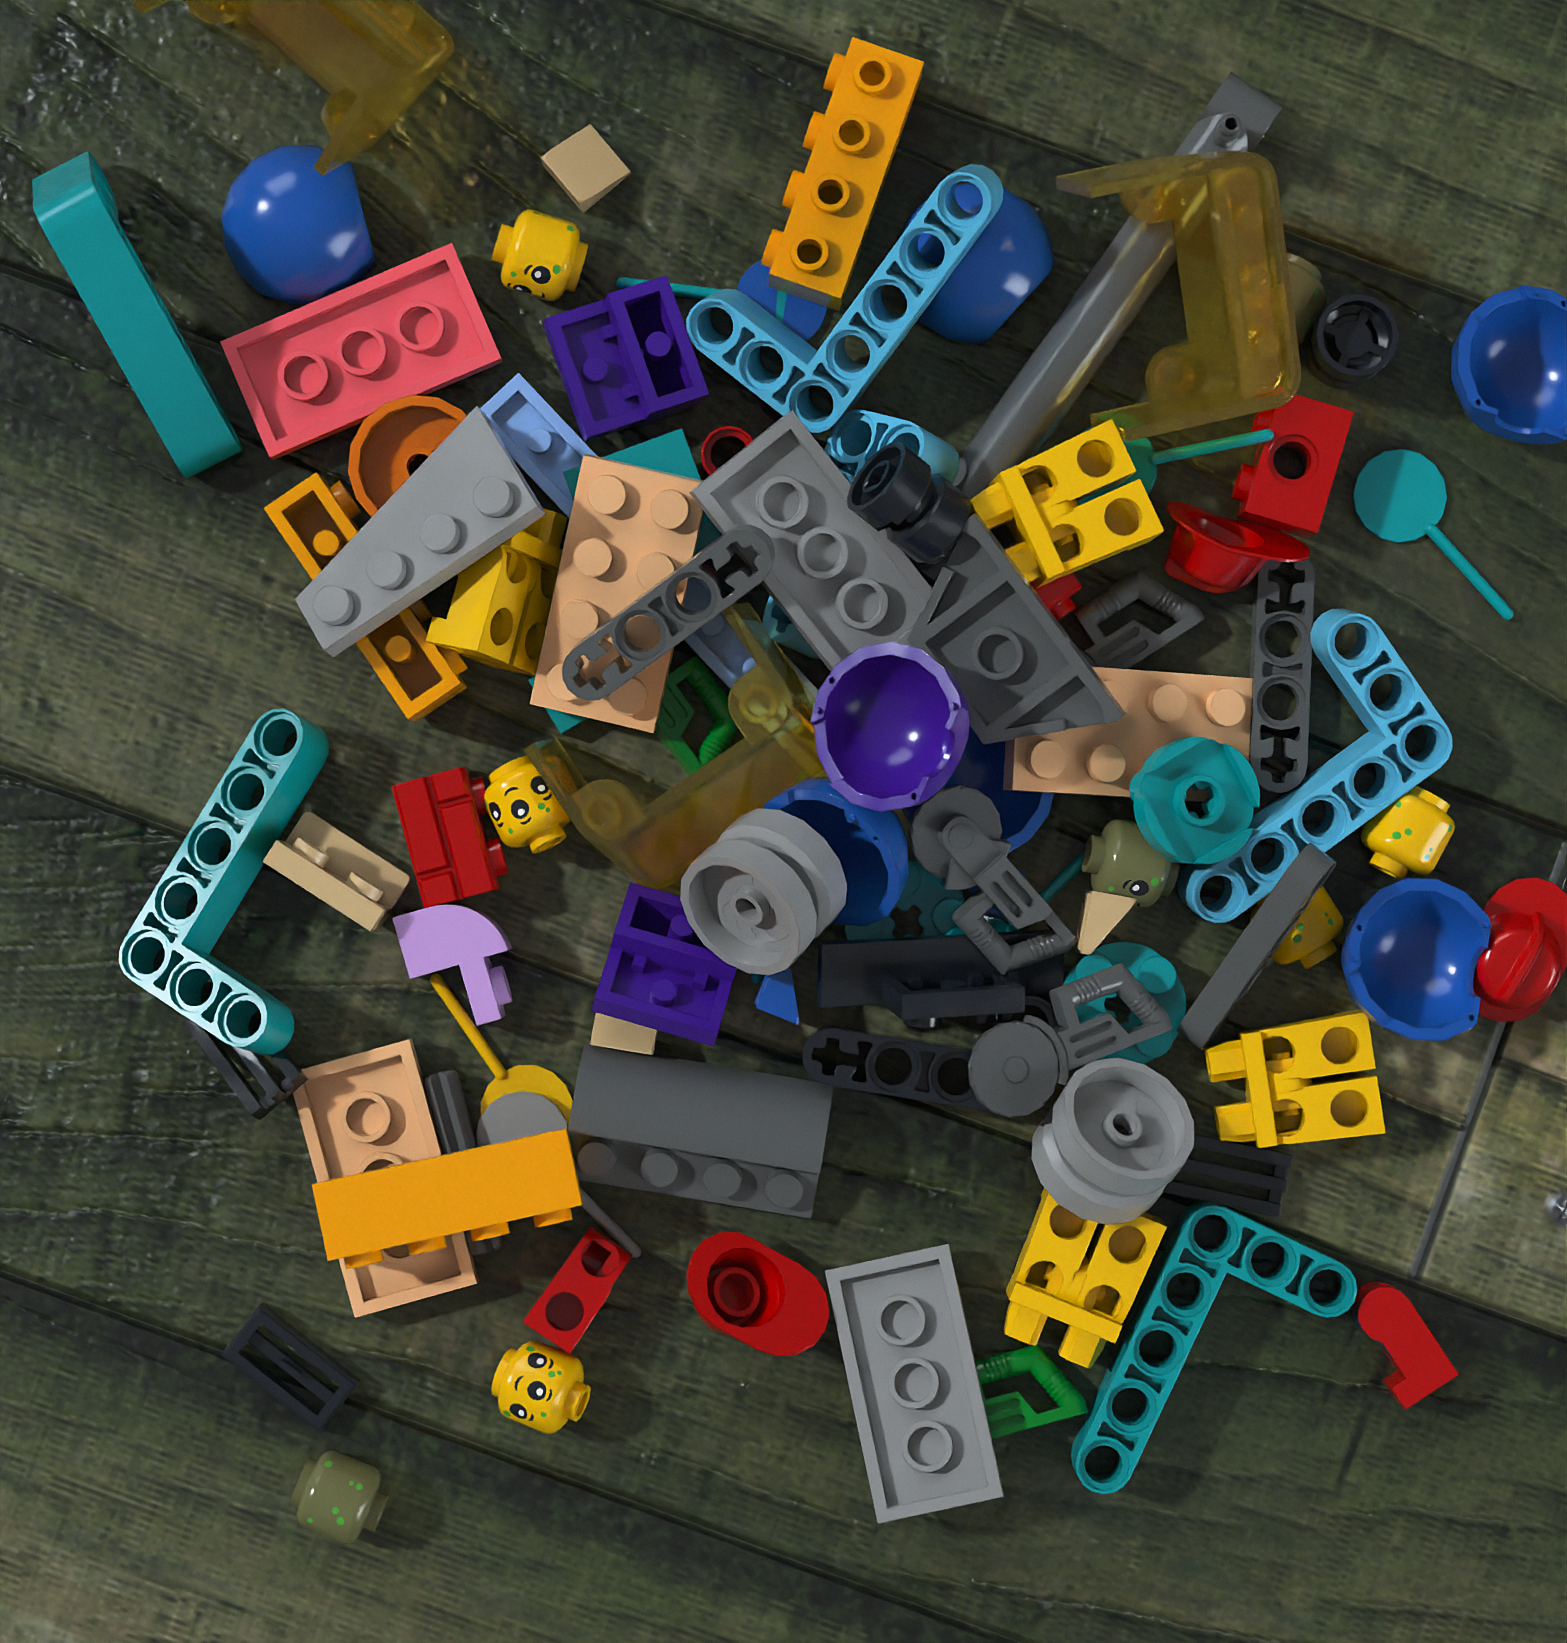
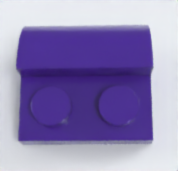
M667 275L608 293L604 300L547 317L542 323L584 442L636 425L641 428L664 420L697 405L709 395Z
M630 882L613 934L611 948L594 997L592 1011L714 1046L737 968L722 961L702 943L687 921L680 896Z

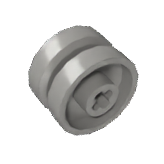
M757 808L739 816L722 833L715 844L709 846L691 863L681 879L680 900L689 925L702 943L722 961L746 973L773 975L788 969L806 950L811 941L818 937L835 920L846 904L847 881L839 858L825 838L805 821L781 810Z
M1122 1058L1094 1060L1075 1071L1058 1099L1054 1101L1032 1136L1031 1159L1040 1183L1062 1207L1082 1219L1106 1225L1131 1222L1150 1210L1166 1185L1173 1180L1184 1166L1194 1147V1120L1185 1099L1167 1078L1145 1064Z

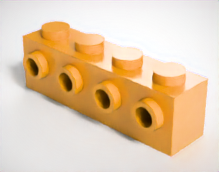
M855 37L851 39L846 56L835 52L823 89L833 92L825 114L814 111L802 146L812 151L805 173L793 170L782 201L783 207L791 209L784 232L772 229L762 257L761 265L771 268L768 287L840 311L917 92L924 61Z
M317 472L264 507V510L312 580L360 530L352 518L361 513V510L340 480L330 487L327 481ZM419 599L356 642L407 719L415 723L468 688L459 675L468 669L460 654L426 641L428 629L423 622L432 617V614L422 599Z
M567 1128L312 1184L327 1260L344 1258L346 1269L384 1261L382 1249L407 1244L409 1255L447 1247L445 1235L470 1230L472 1241L510 1233L508 1221L533 1216L535 1227L565 1222L573 1219L571 1208L583 1204Z

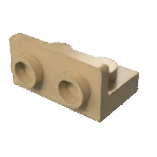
M305 812L301 816L286 841L276 840L262 861L369 931L380 930L411 881L407 873L312 812Z

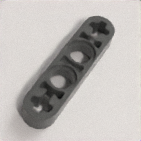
M738 525L728 530L578 642L566 656L562 666V677L567 689L576 697L586 701L600 700L610 695L760 584L769 574L775 560V546L770 536L761 528L752 525ZM737 541L743 548L754 544L760 551L754 560L757 570L752 572L747 565L738 567L725 579V582L734 588L730 592H726L724 584L716 571L725 565L735 553L731 543ZM708 559H712L716 571H714L710 566L706 565L704 562ZM695 577L704 581L711 591L710 605L701 611L685 609L676 597V587L681 580ZM636 615L651 617L660 628L661 637L659 643L654 647L645 649L633 645L626 635L627 621ZM608 634L611 635L613 644L621 655L609 663L602 673L604 683H601L596 677L585 681L579 674V671L584 666L581 656L585 655L591 662L599 659L612 647L613 644L603 638ZM622 656L632 664L628 667L625 666Z
M1309 559L1301 562H1289V570L1293 573H1300L1301 580L1300 583L1289 587L1287 606L1300 603V615L1286 610L1270 614L1265 613V602L1272 605L1279 603V584L1268 580V572L1278 569L1281 561L1267 560L1254 576L1250 678H1253L1249 763L1257 777L1259 789L1272 794L1287 792L1297 787L1305 777L1308 763L1312 662L1310 632L1313 627L1315 587L1314 568ZM1276 622L1288 623L1298 633V648L1293 655L1286 658L1274 656L1265 646V633L1269 626ZM1272 685H1284L1291 689L1296 697L1295 711L1286 720L1272 719L1263 709V694ZM1260 727L1272 731L1291 728L1296 730L1295 741L1289 738L1282 739V758L1292 760L1293 769L1291 772L1281 775L1280 783L1272 782L1271 772L1261 770V759L1271 757L1273 754L1274 737L1261 740Z
M1309 843L1297 855L1177 1028L1179 1034L1200 1050L1205 1049L1325 883L1337 864L1334 859L1312 843Z

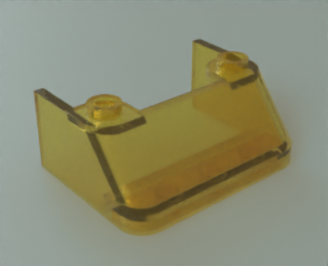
M136 0L133 6L141 14H144L170 0ZM183 0L196 17L209 23H229L244 16L332 95L321 110V119L331 139L313 167L322 176L373 147L437 77L454 52V42L448 31L414 0Z
M1241 150L1147 157L1055 176L1058 190L1089 198L1119 193L1124 209L1133 218L1148 223L1172 219L1188 342L1165 347L1153 356L1148 364L1145 377L1147 402L1090 414L1091 427L1094 428L1113 419L1121 439L1128 442L1278 408L1288 403L1294 397L1301 382V365L1277 176L1272 164L1265 157Z
M749 602L731 604L722 611V614L757 664L756 667L735 682L728 698L730 715L745 738L644 808L640 806L631 791L618 781L599 779L587 783L557 737L535 742L524 749V752L580 834L639 885L652 889H661L675 883L683 877L691 863L709 846L715 844L722 833L739 816L757 808L763 809L767 801L786 788L805 779L828 777L817 756L814 724H810L816 700L776 641L770 638L763 622Z

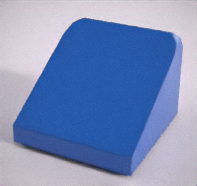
M791 966L773 975H765L754 1004H757L756 1008L799 1025L800 1021Z

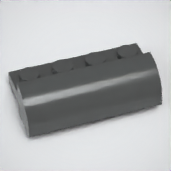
M585 1043L568 1126L578 1180L811 1219L827 1135L833 1086L816 1081L655 1054H642Z

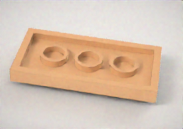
M590 454L583 455L532 690L531 705L654 733L674 647L610 695L600 700L586 701L572 694L563 681L562 666L566 656L578 642L695 556L704 511L689 492L702 482L701 480ZM690 577L681 580L676 587V597L682 606L684 605ZM636 615L627 621L626 635L633 645L645 649L654 647L659 643L661 637L660 628L651 617ZM608 634L603 637L613 644L611 635ZM613 644L607 653L595 661L591 662L585 655H582L581 658L584 661V666L579 671L580 676L585 681L596 677L601 683H604L602 673L609 663L621 654L618 653ZM622 656L625 666H630L632 663Z
M1092 667L1126 715L1113 723H1101L1005 741L1003 790L1131 798L1129 793L1130 782L1133 776L1141 771L1147 758L1162 745L1185 737H1205L1213 739L1220 744H1228L1237 749L1249 762L1253 678ZM1190 786L1186 792L1187 798L1185 801L1204 802V800L1208 799L1205 789L1194 790Z
M412 1038L301 1069L308 1080L293 1092L317 1182L443 1155ZM465 1232L445 1235L447 1247L425 1253L409 1255L407 1244L382 1249L384 1261L366 1266L346 1269L344 1258H340L339 1262L354 1317L477 1284L479 1278Z

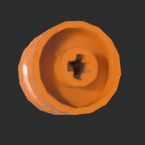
M409 395L384 403L363 420L350 445L348 474L356 499L371 517L411 476L410 468L420 465V456L425 455L429 457L468 416L463 410L438 397Z

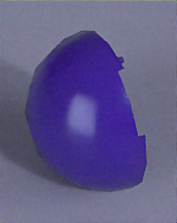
M890 641L861 647L835 665L817 692L810 724H814L817 756L831 781L829 785L851 804L883 812L923 804L943 787L953 774L966 746L970 727V712L968 702L956 677L920 648Z

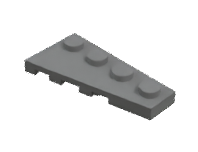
M478 406L468 414L296 597L295 601L321 647L332 657H335L546 514L487 415Z

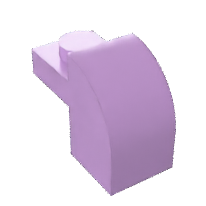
M458 904L436 905L392 918L410 979L459 965L476 1025L506 1017L503 1004L513 1001L511 990L503 966L492 968L489 956L512 950L513 948L506 933L494 919L476 908Z

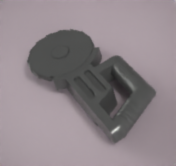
M1139 569L1109 587V589L1100 593V595L1092 598L1091 601L1072 611L1076 622L1092 644V647L1086 651L1079 649L1091 667L1129 669L1205 619L1197 605L1184 599V597L1165 587V585ZM1137 599L1154 607V609L1159 610V612L1177 622L1159 635L1135 620L1130 621L1106 638L1098 627L1107 617H1111L1112 614H1115L1121 608L1128 606Z
M956 784L941 788L931 798L919 805L912 815L911 826L908 831L911 851L920 866L934 876L943 878L941 885L946 889L961 890L973 886L978 888L954 912L952 919L1001 975L1033 965V963H1038L1049 957L1052 958L1066 953L1078 943L1077 938L1057 917L1051 907L1008 860L1007 855L1011 843L1005 839H1000L1002 833L1000 814L991 799L976 788ZM994 906L1005 920L1017 929L1042 920L1051 931L1026 941L1009 945L984 918L983 914Z
M1123 963L1116 964L1050 990L1049 997L1058 1026L1052 1028L1037 1017L1025 1015L1023 1022L998 1023V1025L984 1032L973 1046L969 1059V1085L974 1091L977 1100L992 1113L1010 1118L1027 1116L1044 1106L1054 1093L1056 1084L1066 1086L1068 1070L1171 1030L1172 1024L1168 1013L1154 1000V997L1147 992L1144 986ZM1115 992L1142 1023L1124 1030L1110 1013L1095 1011L1078 1018L1075 1007Z

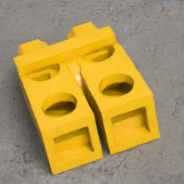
M1113 419L1044 451L1019 465L1000 472L988 484L989 487L970 499L969 517L978 513L990 530L1007 523L1016 545L1005 551L1029 583L1034 582L1036 588L1125 550L1129 551L1151 542L1164 532L1140 479L1084 504L1078 505L1077 503L1093 494L1104 492L1122 484L1136 472Z
M543 509L546 513L544 516L459 572L447 619L432 616L426 641L492 668L536 676L563 552L560 549L567 517L557 512Z
M1360 1009L1258 1029L1236 1031L1237 1039L1226 1040L1205 1048L1210 1082L1243 1078L1245 1102L1214 1106L1217 1136L1220 1141H1252L1258 1148L1281 1144L1386 1133L1377 1076L1364 1073L1344 1076V1078L1312 1081V1078L1376 1069L1368 1017Z
M1043 1188L1038 1210L1006 1289L1010 1304L1007 1309L1004 1332L1012 1338L1036 1346L1048 1316L1064 1322L1069 1326L1058 1350L1059 1356L1091 1369L1102 1352L1106 1341L1116 1343L1122 1329V1323L1132 1306L1167 1226L1161 1218L1147 1212L1131 1222L1109 1225L1100 1223L1086 1257L1085 1253L1098 1222L1078 1217L1059 1205L1049 1192Z

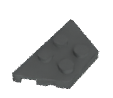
M978 513L969 517L961 530V536L946 566H943L932 588V594L925 609L919 614L907 641L912 647L923 650L956 677L968 702L970 726L982 743L990 744L1036 734L1043 735L1060 732L1071 728L1113 723L1125 716V711Z

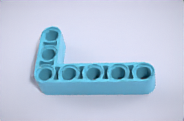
M970 164L956 170L942 180L819 350L812 347L746 294L736 289L717 291L699 301L690 310L686 319V330L690 341L700 352L784 416L793 410L808 431L812 433H820L830 429L845 413L852 410L998 212L1003 201V187L1000 178L993 170L983 165ZM960 181H969L975 184L981 191L983 206L979 213H969L958 205L955 190ZM922 233L932 234L943 243L945 256L942 264H931L920 255L918 239ZM885 284L894 285L905 294L907 299L905 314H894L883 305L881 290ZM713 307H719L731 316L733 321L731 336H724L713 328L710 320V313ZM847 335L858 336L867 343L870 350L868 364H858L847 355L845 350ZM762 346H769L781 355L783 360L781 375L772 374L762 366L760 361ZM811 385H819L827 389L833 399L832 413H823L811 404L809 398Z
M1343 608L1331 609L1322 613L1317 618L1310 632V641L1314 653L1368 732L1305 777L1297 787L1285 792L1256 813L1249 828H1254L1249 840L1233 856L1213 864H1188L1181 871L1178 879L1179 896L1189 909L1203 919L1213 923H1226L1236 918L1273 890L1290 864L1309 843L1314 844L1325 853L1441 768L1449 759L1452 751V735L1449 728L1379 625L1372 618ZM1352 623L1357 630L1356 645L1349 653L1340 655L1335 648V636L1343 625ZM1387 674L1392 682L1391 695L1385 703L1374 706L1370 698L1372 683L1378 677ZM1422 725L1426 731L1425 746L1418 754L1408 756L1405 749L1407 734L1413 728ZM1367 763H1373L1376 769L1374 784L1369 790L1357 793L1354 788L1356 771ZM1322 800L1326 810L1323 822L1315 829L1305 830L1302 823L1305 809L1309 804ZM1265 838H1272L1275 843V853L1272 860L1262 867H1254L1251 862V853L1254 846ZM1222 875L1225 886L1222 896L1212 904H1202L1200 900L1202 884L1208 878Z

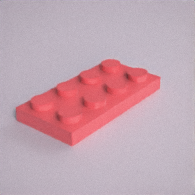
M452 243L220 341L266 451L272 460L362 423L364 419L386 402L409 395L425 396L503 362Z

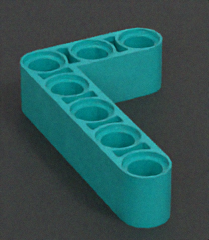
M87 151L32 179L33 208L46 237L182 475L188 479L241 452L243 449L233 426L119 223L115 196L92 153Z
M283 708L272 709L264 713L256 721L123 940L119 950L121 969L130 980L226 1044L260 1055H273L283 1050L290 1042L294 1033V1018L291 1010L283 1002L211 956L210 952L264 864L262 861L275 841L279 840L325 764L329 754V740L326 733L315 723ZM297 731L295 746L289 753L284 755V745L287 738ZM264 786V795L261 802L252 809L251 800L254 792L259 787ZM230 839L231 850L229 855L220 863V849ZM197 893V907L191 916L187 917V904L191 897ZM161 948H164V961L161 967L155 971V956ZM209 979H212V993L208 1000L202 1004L201 990L203 985ZM257 1010H260L261 1024L254 1035L250 1036L248 1031L251 1016Z
M1196 1201L1187 1206L1175 1225L1088 1410L1089 1413L1086 1414L1073 1442L1070 1453L1071 1462L1081 1483L1092 1492L1109 1494L1123 1488L1128 1482L1227 1273L1315 1315L1329 1318L1345 1313L1355 1302L1357 1284L1350 1269L1333 1257L1224 1205ZM1213 1214L1221 1216L1225 1225V1232L1221 1241L1212 1247L1198 1246L1194 1240L1193 1232L1199 1219ZM1266 1242L1277 1243L1282 1254L1280 1265L1276 1270L1268 1274L1255 1273L1251 1263L1254 1250ZM1321 1270H1334L1339 1282L1336 1293L1325 1301L1313 1300L1309 1293V1284L1312 1277ZM1183 1272L1194 1274L1198 1281V1290L1194 1298L1184 1304L1170 1302L1167 1298L1166 1289L1171 1278ZM1154 1330L1166 1331L1171 1336V1347L1167 1355L1156 1361L1143 1359L1139 1351L1142 1338ZM1125 1388H1136L1144 1393L1145 1401L1141 1411L1129 1418L1115 1415L1112 1411V1403L1116 1394ZM1103 1445L1114 1448L1117 1451L1118 1458L1116 1465L1110 1472L1096 1475L1085 1469L1086 1456L1092 1449Z

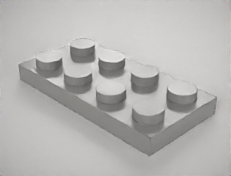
M792 410L689 492L722 535L738 525H752L761 528L770 536L775 546V560L772 569L761 584L830 671H832L837 663L864 646L890 641L911 646L907 639L919 614L924 611L932 594L931 586L906 554L887 539L886 529L878 532L847 507V496L851 484ZM737 541L731 543L736 553L752 572L757 570L754 560L760 553L759 549L754 544L743 548Z
M945 1244L826 1270V1279L877 1523H885L1004 1497L950 1245Z

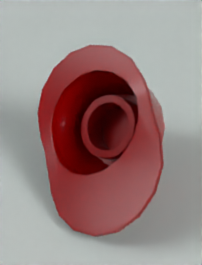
M1173 501L1167 503L1166 511L1177 524L1164 561V569L1170 577L1202 591L1216 594L1235 591L1249 584L1267 560L1301 562L1309 559L1310 549L1303 542L1276 529L1217 516L1182 502Z
M1539 878L1516 879L1496 891L1483 909L1491 922L1488 948L1482 952L1477 961L1473 977L1474 993L1477 997L1481 998L1479 1015L1497 1022L1519 1021L1536 1013L1550 998L1567 967V894L1555 883Z
M719 1232L703 1240L692 1253L686 1272L688 1293L700 1319L711 1330L725 1336H732L758 1351L774 1356L797 1355L813 1347L825 1332L829 1317L827 1295L816 1276L799 1263L740 1232Z

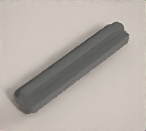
M446 1070L426 1077L424 1079V1087L443 1155L476 1148L477 1142L458 1073L455 1070ZM470 1230L464 1231L469 1250L473 1255L489 1253L503 1246L504 1240L502 1235L472 1241Z

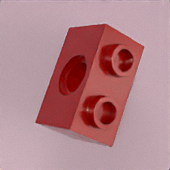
M1280 390L1272 398L1270 405L1260 403L1251 432L1270 429L1273 431L1274 436L1272 440L1258 444L1252 465L1242 463L1231 497V499L1241 502L1236 518L1305 539H1310L1316 535L1321 524L1354 412L1284 390ZM1290 448L1301 456L1304 470L1300 478L1287 479L1276 471L1273 458L1277 449Z

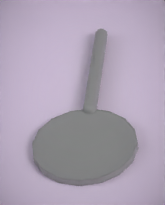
M524 1090L507 1093L490 1103L479 1119L476 1133L477 1147L562 1128L568 1129L567 1119L557 1104L542 1094ZM580 1188L583 1199L581 1206L621 1247L633 1254L631 1257H639L641 1255L640 1247Z

